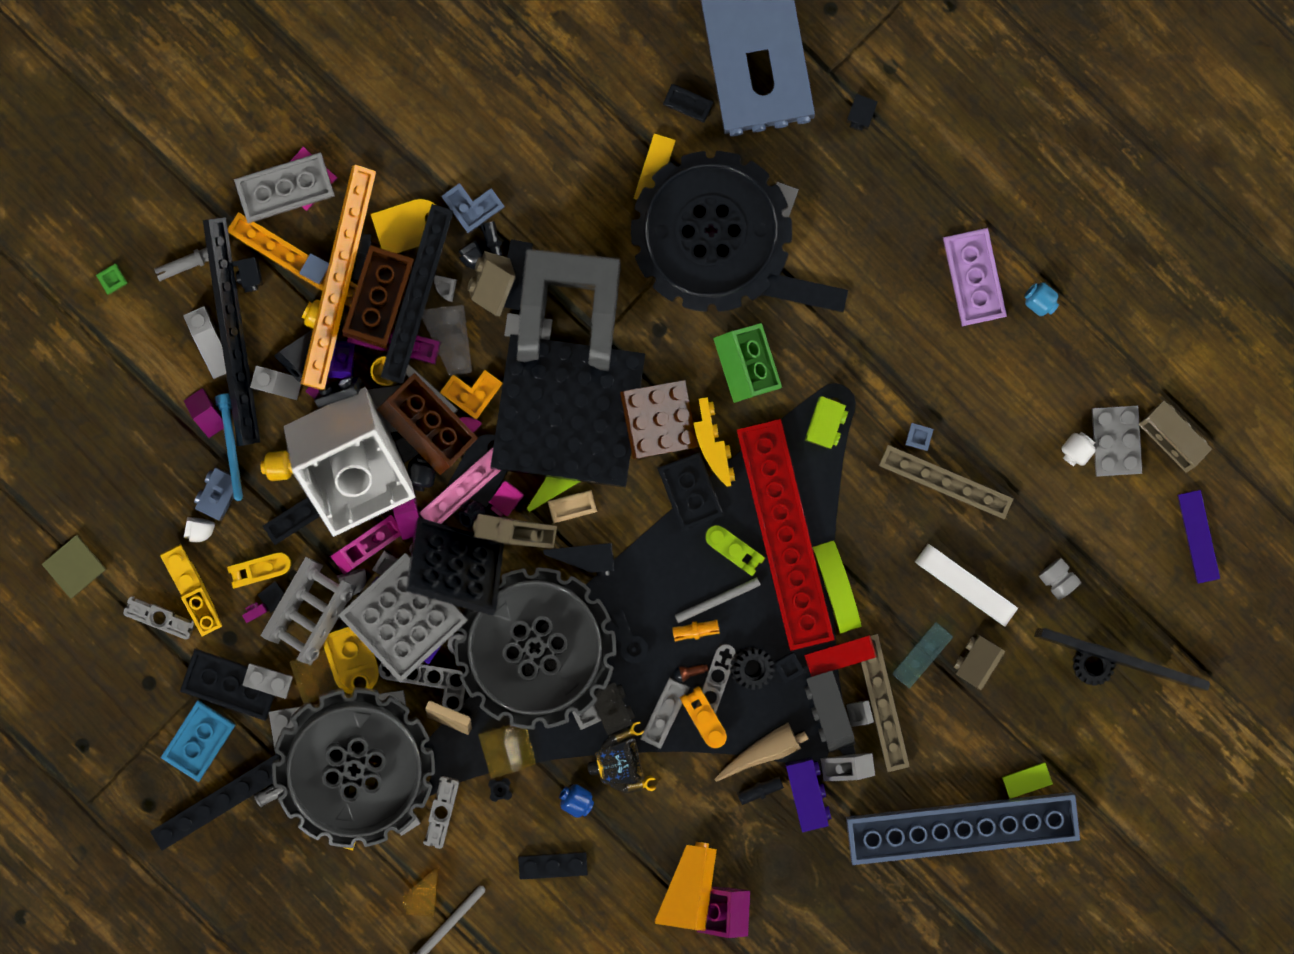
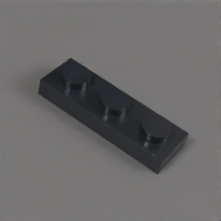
M586 852L518 856L520 880L588 875Z

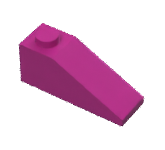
M390 515L333 554L331 557L343 575L400 537L401 534L397 522Z

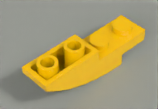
M708 397L700 398L702 421L694 423L700 448L716 476L726 487H730L731 481H735L733 467L728 468L727 459H731L730 446H725L724 441L715 442L714 438H718L719 435L717 424L712 425L711 416L715 415L713 402H708Z
M179 544L161 553L160 557L178 588L181 599L201 636L222 627L210 596L182 545Z

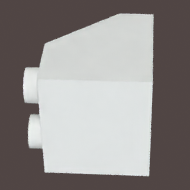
M366 387L360 389L358 395L324 406L284 426L292 471L333 537L416 498L412 482L386 421L376 410L377 406Z

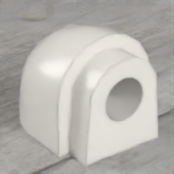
M187 517L184 538H188L189 542L207 540L213 533L215 522Z

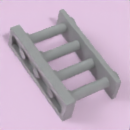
M305 557L260 636L279 644L280 640H283L300 651L297 658L298 661L312 665L339 618L338 615L352 598L356 586L344 580L341 581L340 585L320 573L323 567L322 564ZM314 581L319 582L334 592L329 604L309 593ZM303 600L323 612L317 624L298 613ZM292 620L312 632L306 644L286 632Z

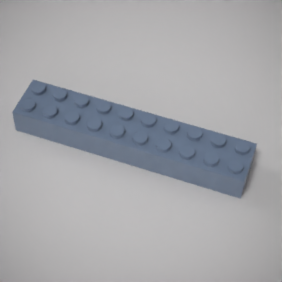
M1072 792L846 817L852 865L1080 840L1076 798Z

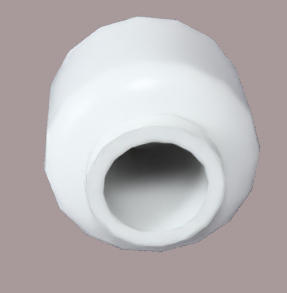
M1082 432L1071 434L1061 448L1065 454L1063 459L1073 467L1076 463L1081 466L1085 465L1096 451L1093 446L1095 442Z

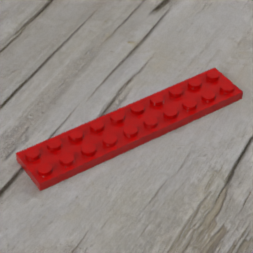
M781 419L737 429L790 651L833 641V631Z

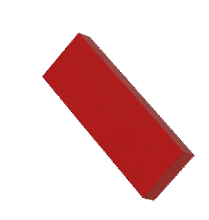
M870 635L805 655L811 677L877 657Z

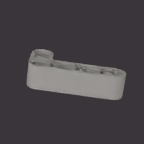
M381 663L379 666L380 676L386 680L399 682L392 673L390 676H387V671H384L385 665ZM420 664L416 668L418 671L416 679L411 680L406 677L402 681L403 683L444 689L442 701L444 707L449 708L447 700L449 697L455 696L459 699V706L457 709L451 710L458 712L463 708L466 689L463 683L459 687L453 686L451 683V677L454 674H464L461 670ZM432 670L440 673L441 678L437 683H432L428 678Z

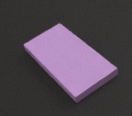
M988 228L943 237L961 325L967 326L1007 317Z

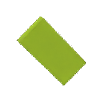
M1045 762L1002 777L1009 799L1053 784Z

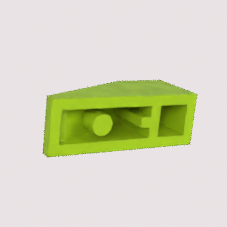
M546 477L527 507L528 511H533L581 481Z

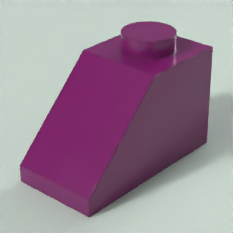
M416 498L393 508L402 540L413 538L415 523L418 517L421 518Z

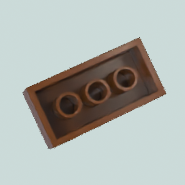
M370 245L342 331L343 336L383 349L388 348L413 268V258Z
M415 373L376 409L440 475L451 467L478 439Z

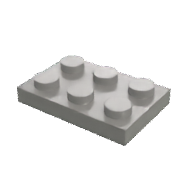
M1138 406L1092 409L1093 441L1095 442L1094 447L1096 449L1094 453L1096 477L1142 474Z

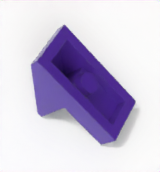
M336 341L328 378H351V376H354L355 344L348 343L347 341Z

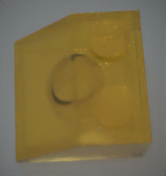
M508 724L479 733L491 778L509 774L536 764L526 729Z

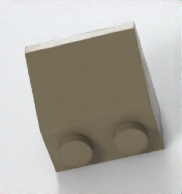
M484 251L482 258H478L476 262V274L474 278L470 279L467 290L472 301L500 317L516 276L510 258Z
M977 635L976 638L972 636L965 647L968 651L964 657L960 656L957 659L953 668L956 669L954 672L956 675L982 690L1005 651Z

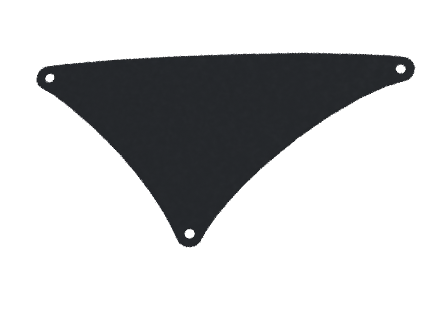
M837 383L824 386L781 419L812 547L833 540L835 542L843 459L848 432L856 407L854 394L849 388ZM821 396L828 399H840L841 403L846 405L845 411H848L845 423H840L837 431L841 433L837 446L832 445L831 449L805 441L818 399ZM742 451L728 461V468L733 467L735 481H731L730 487H726L715 473L710 476L724 516L682 532L672 508L614 559L615 570L610 571V575H596L586 584L591 589L589 600L600 599L611 621L617 628L619 627L613 614H619L623 610L632 636H640L648 644L647 657L640 663H629L621 655V643L616 640V656L609 657L607 663L614 667L611 679L605 690L596 689L594 692L598 699L594 705L601 721L580 730L571 712L569 714L570 721L561 726L547 729L544 723L539 721L533 730L511 726L509 716H504L499 721L480 708L481 696L475 698L469 696L464 701L463 708L458 711V713L471 719L472 729L469 735L442 724L429 737V741L424 744L425 748H432L435 761V773L431 775L429 781L432 784L429 796L437 793L441 776L454 778L462 782L506 768L555 759L606 754L605 750L635 738L638 752H700L740 755L755 742L786 723H789L795 736L805 731L809 739L799 744L800 750L782 759L773 761L789 763L812 757L813 763L818 762L820 772L822 773L821 759L828 758L829 749L826 741H821L818 732L821 724L819 720H814L811 708L815 706L812 699L808 700L804 689L805 686H808L806 679L811 677L805 655L836 646L834 611L821 571L816 562L834 640L790 651ZM721 526L766 558L762 564H758L753 577L707 543L706 532L710 527ZM747 553L742 561L748 564L752 556ZM756 577L758 578L761 586L680 623L677 622L676 614ZM718 620L720 634L703 636L697 640L691 638L674 641L672 627L686 626L696 621L701 623ZM545 622L537 631L545 633L549 629L548 622ZM555 638L552 641L553 649L560 650L563 648L564 640L562 638ZM533 643L530 646L532 648L530 650L531 654L533 652L537 654L541 652L539 649L541 647L540 643L538 645ZM728 644L732 646L736 654L740 653L738 651L740 649L746 650L745 647H757L769 654L770 659L774 663L794 652L805 673L785 684L775 665H771L774 668V672L770 674L773 676L772 679L768 678L767 685L763 684V688H755V690L739 685L731 676L733 673L730 672L716 711V716L727 734L725 744L719 748H712L706 744L683 703L661 749L641 740L642 735H631L618 741L614 739L615 735L630 729V726L635 722H640V724L634 726L636 733L645 730L669 677L676 680L674 670L680 666L689 668L701 664H707L709 670L715 652L720 645ZM726 648L725 651L719 652L722 660L721 663L716 661L715 665L722 666L728 670L729 665H725V661L727 658L732 657V654L729 653L730 649ZM549 659L546 661V671L552 672L557 668L555 660ZM750 660L746 663L745 673L747 676H755L759 672L760 665L757 660ZM526 664L522 669L524 676L527 677L533 675L535 671L532 664ZM717 669L712 672L711 677L713 681L721 682L725 674L722 670ZM836 669L833 670V674L842 698L839 672ZM709 671L690 676L685 682H680L690 687L687 695L692 693L693 689L698 686L702 690ZM707 691L704 694L709 704L717 700V694L713 691ZM698 700L691 703L694 709L696 708ZM629 745L623 747L625 753L633 752ZM853 745L839 749L843 755L855 754Z

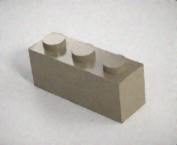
M1165 401L1155 406L1138 424L1186 473L1195 468L1212 450L1207 441L1199 436L1191 428V425L1176 413L1173 406Z

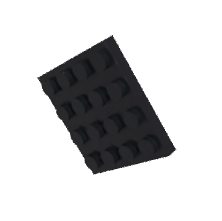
M418 517L414 529L406 592L494 616L497 609L504 543L474 537L475 533Z

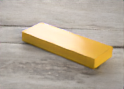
M654 133L634 195L635 200H638L644 187L653 188L655 186L652 177L669 163L676 140Z

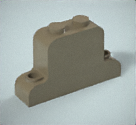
M478 514L477 519L474 521L473 529L475 531L474 537L508 544L554 549L557 526Z

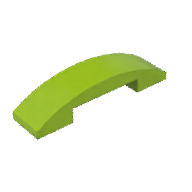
M834 540L812 547L829 595L839 633L862 627L852 589Z

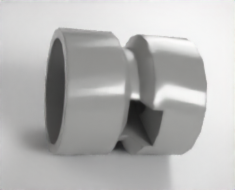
M1061 557L1038 575L1046 586H1052L1051 592L1058 600L1066 597L1081 584V581L1073 572L1068 573L1069 566Z

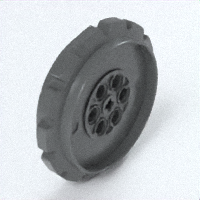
M536 568L535 574L532 576L527 574L526 569L503 574L502 584L499 585L497 609L494 616L467 608L463 612L468 621L458 630L463 632L464 637L462 640L455 641L456 665L464 666L466 669L465 673L460 676V679L470 697L481 696L480 708L499 721L504 716H509L511 726L532 730L535 729L539 721H542L547 729L566 724L570 721L569 714L571 712H576L581 716L588 711L598 700L594 695L595 690H605L611 679L614 667L609 665L607 660L609 657L616 656V637L614 631L605 629L606 624L611 621V618L600 599L589 600L591 593L589 587L572 576L567 581H562L560 571ZM540 621H546L549 624V629L545 633L537 631V624ZM521 625L525 626L527 630L526 635L522 638L516 637L514 634L515 628ZM555 638H562L564 640L562 649H553L552 641ZM533 643L535 645L540 643L541 647L539 649L541 652L538 654L533 652L531 654L530 650L532 648L530 646ZM516 647L519 649V656L511 660L508 658L507 652L510 648ZM549 659L557 662V668L552 672L545 669V663ZM526 664H532L535 668L533 675L529 677L524 676L522 672Z
M355 687L351 695H346L342 688L320 694L319 704L313 705L308 701L291 716L294 726L292 728L284 727L277 739L275 752L281 755V758L272 762V776L274 787L283 789V792L278 795L279 803L290 819L294 817L300 818L298 828L315 840H319L322 836H328L329 845L343 848H353L354 843L358 840L362 841L365 847L388 840L387 833L390 830H394L398 834L405 830L416 819L413 809L415 807L423 808L429 798L432 784L426 778L435 773L432 748L424 747V744L429 741V736L419 718L408 719L409 708L391 695L385 700H380L377 690ZM361 741L364 745L360 750H354L351 748L352 743ZM334 749H339L342 755L339 758H332L329 755L330 752ZM373 755H379L381 761L377 764H372L369 762V758ZM352 764H357L359 769L355 768V772L350 771ZM332 771L338 773L337 779L333 781L326 778V775ZM374 777L378 781L374 786H368L365 784L366 779ZM352 785L356 788V791L353 794H346L344 788Z

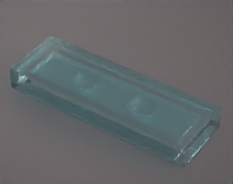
M935 622L892 674L910 689L951 641L953 636Z

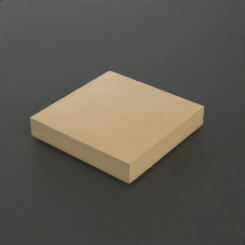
M428 701L425 708L427 718L469 735L472 729L470 717L435 702Z

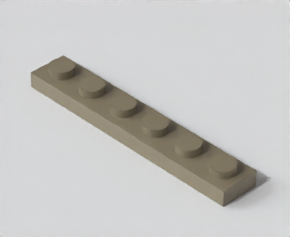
M887 445L879 464L880 467L1004 520L1013 501V498L890 445Z
M878 634L870 635L877 657L863 661L861 665L887 772L910 766Z

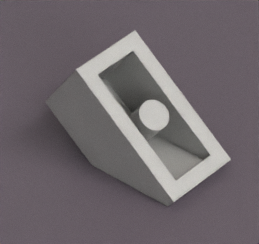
M256 366L250 388L297 400L301 382L297 381L292 375Z
M872 753L821 759L823 781L860 780L875 776Z

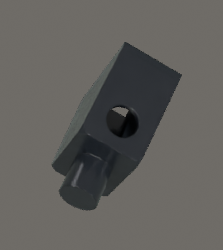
M313 329L275 355V358L299 382L302 379Z

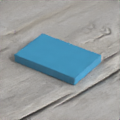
M198 700L161 758L192 779L200 782L236 724Z

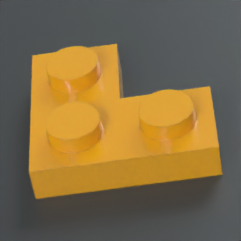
M486 370L483 371L472 388L455 375H452L440 393L477 420L503 383Z

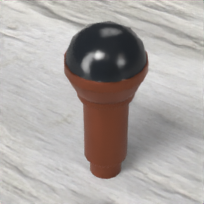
M707 664L689 668L680 666L674 670V677L679 682H685L690 676L709 671Z

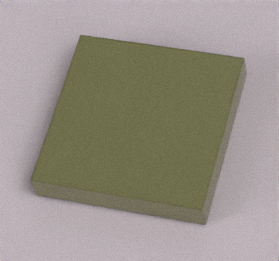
M78 535L74 536L42 564L70 599H73L107 570Z

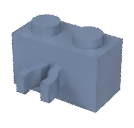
M215 468L214 471L210 470L204 481L207 485L204 491L200 490L194 503L197 504L196 510L218 521H222L234 495L231 474Z

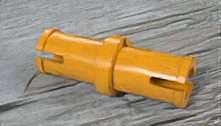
M718 620L701 623L696 621L690 625L672 627L675 642L691 638L697 640L703 636L720 634Z

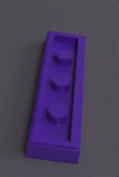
M1201 490L1179 494L1177 496L1196 582L1199 584L1220 579Z

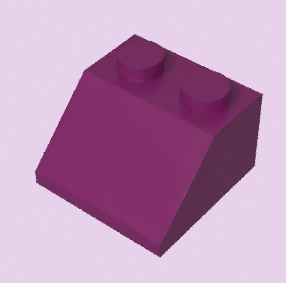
M711 887L705 931L697 930V932L726 938L748 936L750 891L737 888Z

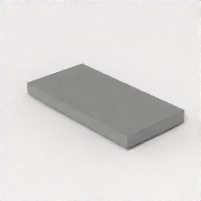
M321 152L234 179L247 223L335 197Z

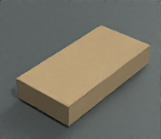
M592 490L548 501L553 523L597 512Z

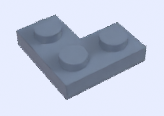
M460 183L441 196L449 208L453 210L454 215L468 234L505 208L492 188L474 201H472Z

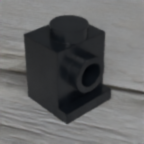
M252 257L232 262L233 266L239 269V271H236L238 285L242 284L245 293L257 291L258 286L263 285L257 258Z

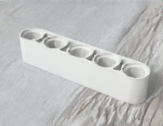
M930 544L926 545L915 561L923 569L1004 627L1018 610L1015 605Z

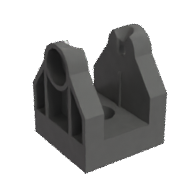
M527 250L517 361L527 362L539 359L548 285L595 290L591 321L592 334L589 365L603 371H609L621 272L620 259Z

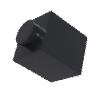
M856 94L846 121L850 124L849 127L857 131H862L863 128L867 130L878 101Z

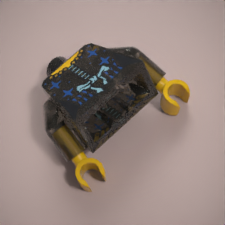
M640 722L633 723L630 729L624 728L612 733L601 744V750L595 753L596 761L588 763L590 775L600 774L603 784H609L611 788L623 793L642 791L643 788L649 791L656 789V786H647L649 780L656 779L653 776H646L644 778L635 737L631 738V735L639 736L643 734L644 730L639 733L634 731V726L640 724Z

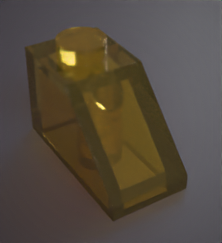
M434 868L410 888L408 895L404 894L403 908H407L406 915L434 917L439 869Z

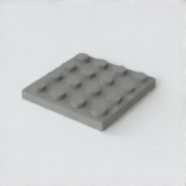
M407 553L399 558L338 615L400 683L468 621L453 604L406 592L410 556Z

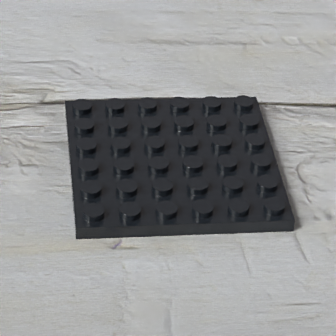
M510 334L490 468L626 488L631 446L620 392L641 387L645 353L612 349L609 371H603L589 365V345L541 339L539 359L520 362L517 361L519 336Z

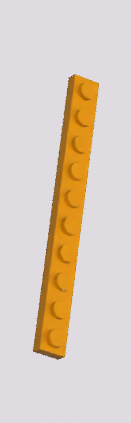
M353 165L300 383L319 390L325 389L376 171L358 165Z

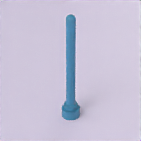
M228 393L215 396V404L222 413L234 499L241 501L243 493L230 411L232 409L230 395Z

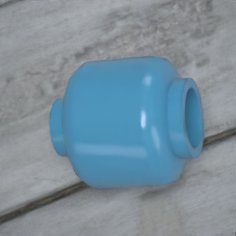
M1044 282L1034 283L1024 295L1026 306L1038 316H1044L1047 313L1051 315L1059 306L1057 303L1058 293Z

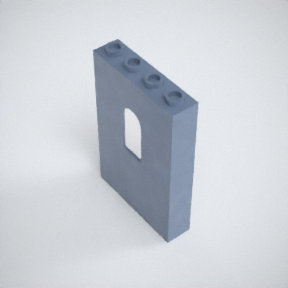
M701 0L724 133H730V136H739L744 134L743 131L751 129L752 132H761L766 130L768 126L775 125V128L787 127L788 123L797 121V124L811 122V119L815 117L794 0ZM762 50L769 51L774 79V89L770 94L758 95L752 89L746 53Z

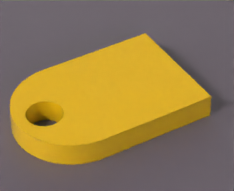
M416 199L372 213L371 217L381 248L397 254L418 248L426 224L425 217L434 203L425 199Z
M349 627L329 633L323 646L338 687L342 688L345 693L352 694L355 688L354 680L356 677L361 676L366 680L365 688L372 689L378 682L380 675L376 656Z

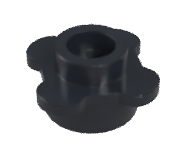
M503 778L499 781L495 779L489 781L488 786L491 788L490 799L492 801L511 799L512 793L509 789L511 782L508 778Z

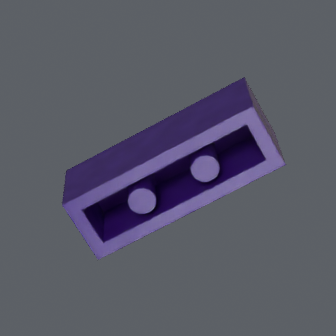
M810 757L785 763L802 832L829 826L828 820L832 818L829 806L824 807L822 798L826 797L824 785H819L817 776L821 775L818 762L813 763V759Z

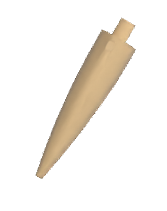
M786 723L743 751L715 778V781L717 782L765 762L782 759L800 750L799 744L809 738L805 731L795 736L789 723Z

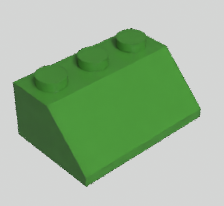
M762 323L713 338L734 403L782 388Z

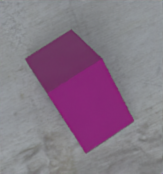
M203 388L184 400L192 419L208 438L224 429L221 414Z

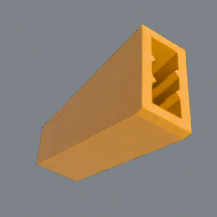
M695 842V846L686 845L655 919V924L705 931L717 849L708 848L709 843Z

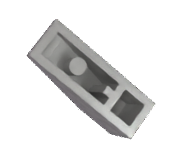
M204 306L183 315L213 379L225 375L226 369L221 337L209 309Z

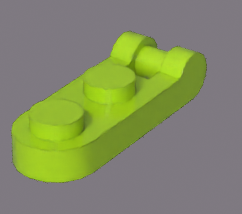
M712 526L706 532V541L712 548L752 577L756 572L755 569L758 564H762L766 559L721 526ZM747 553L752 556L748 564L742 561Z

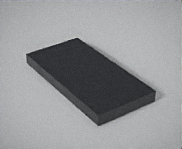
M197 648L194 649L180 692L264 721L267 720L275 695L243 686L248 666Z

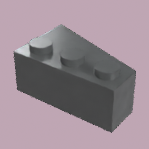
M833 671L807 678L808 686H805L804 689L808 700L812 699L815 706L811 708L814 720H819L821 728L818 729L821 741H826L829 752L854 745V734Z

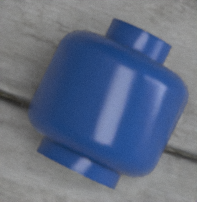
M573 784L569 788L565 787L559 795L561 809L575 818L587 816L594 805L591 792L578 784Z

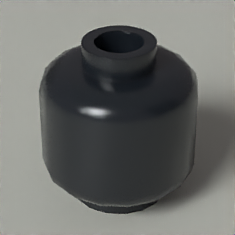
M416 457L415 460H411L408 463L407 473L414 490L424 491L425 488H430L434 485L437 471L424 458Z

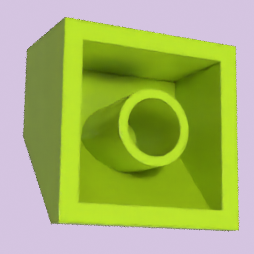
M822 396L819 397L805 441L829 449L832 448V445L837 446L841 433L837 432L840 423H845L848 411H845L846 405Z

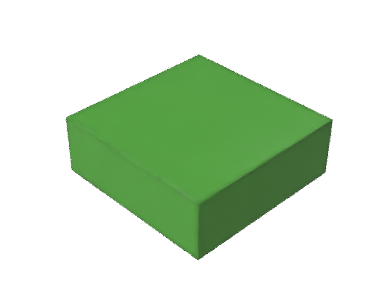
M113 264L96 275L107 295L128 284L117 264Z

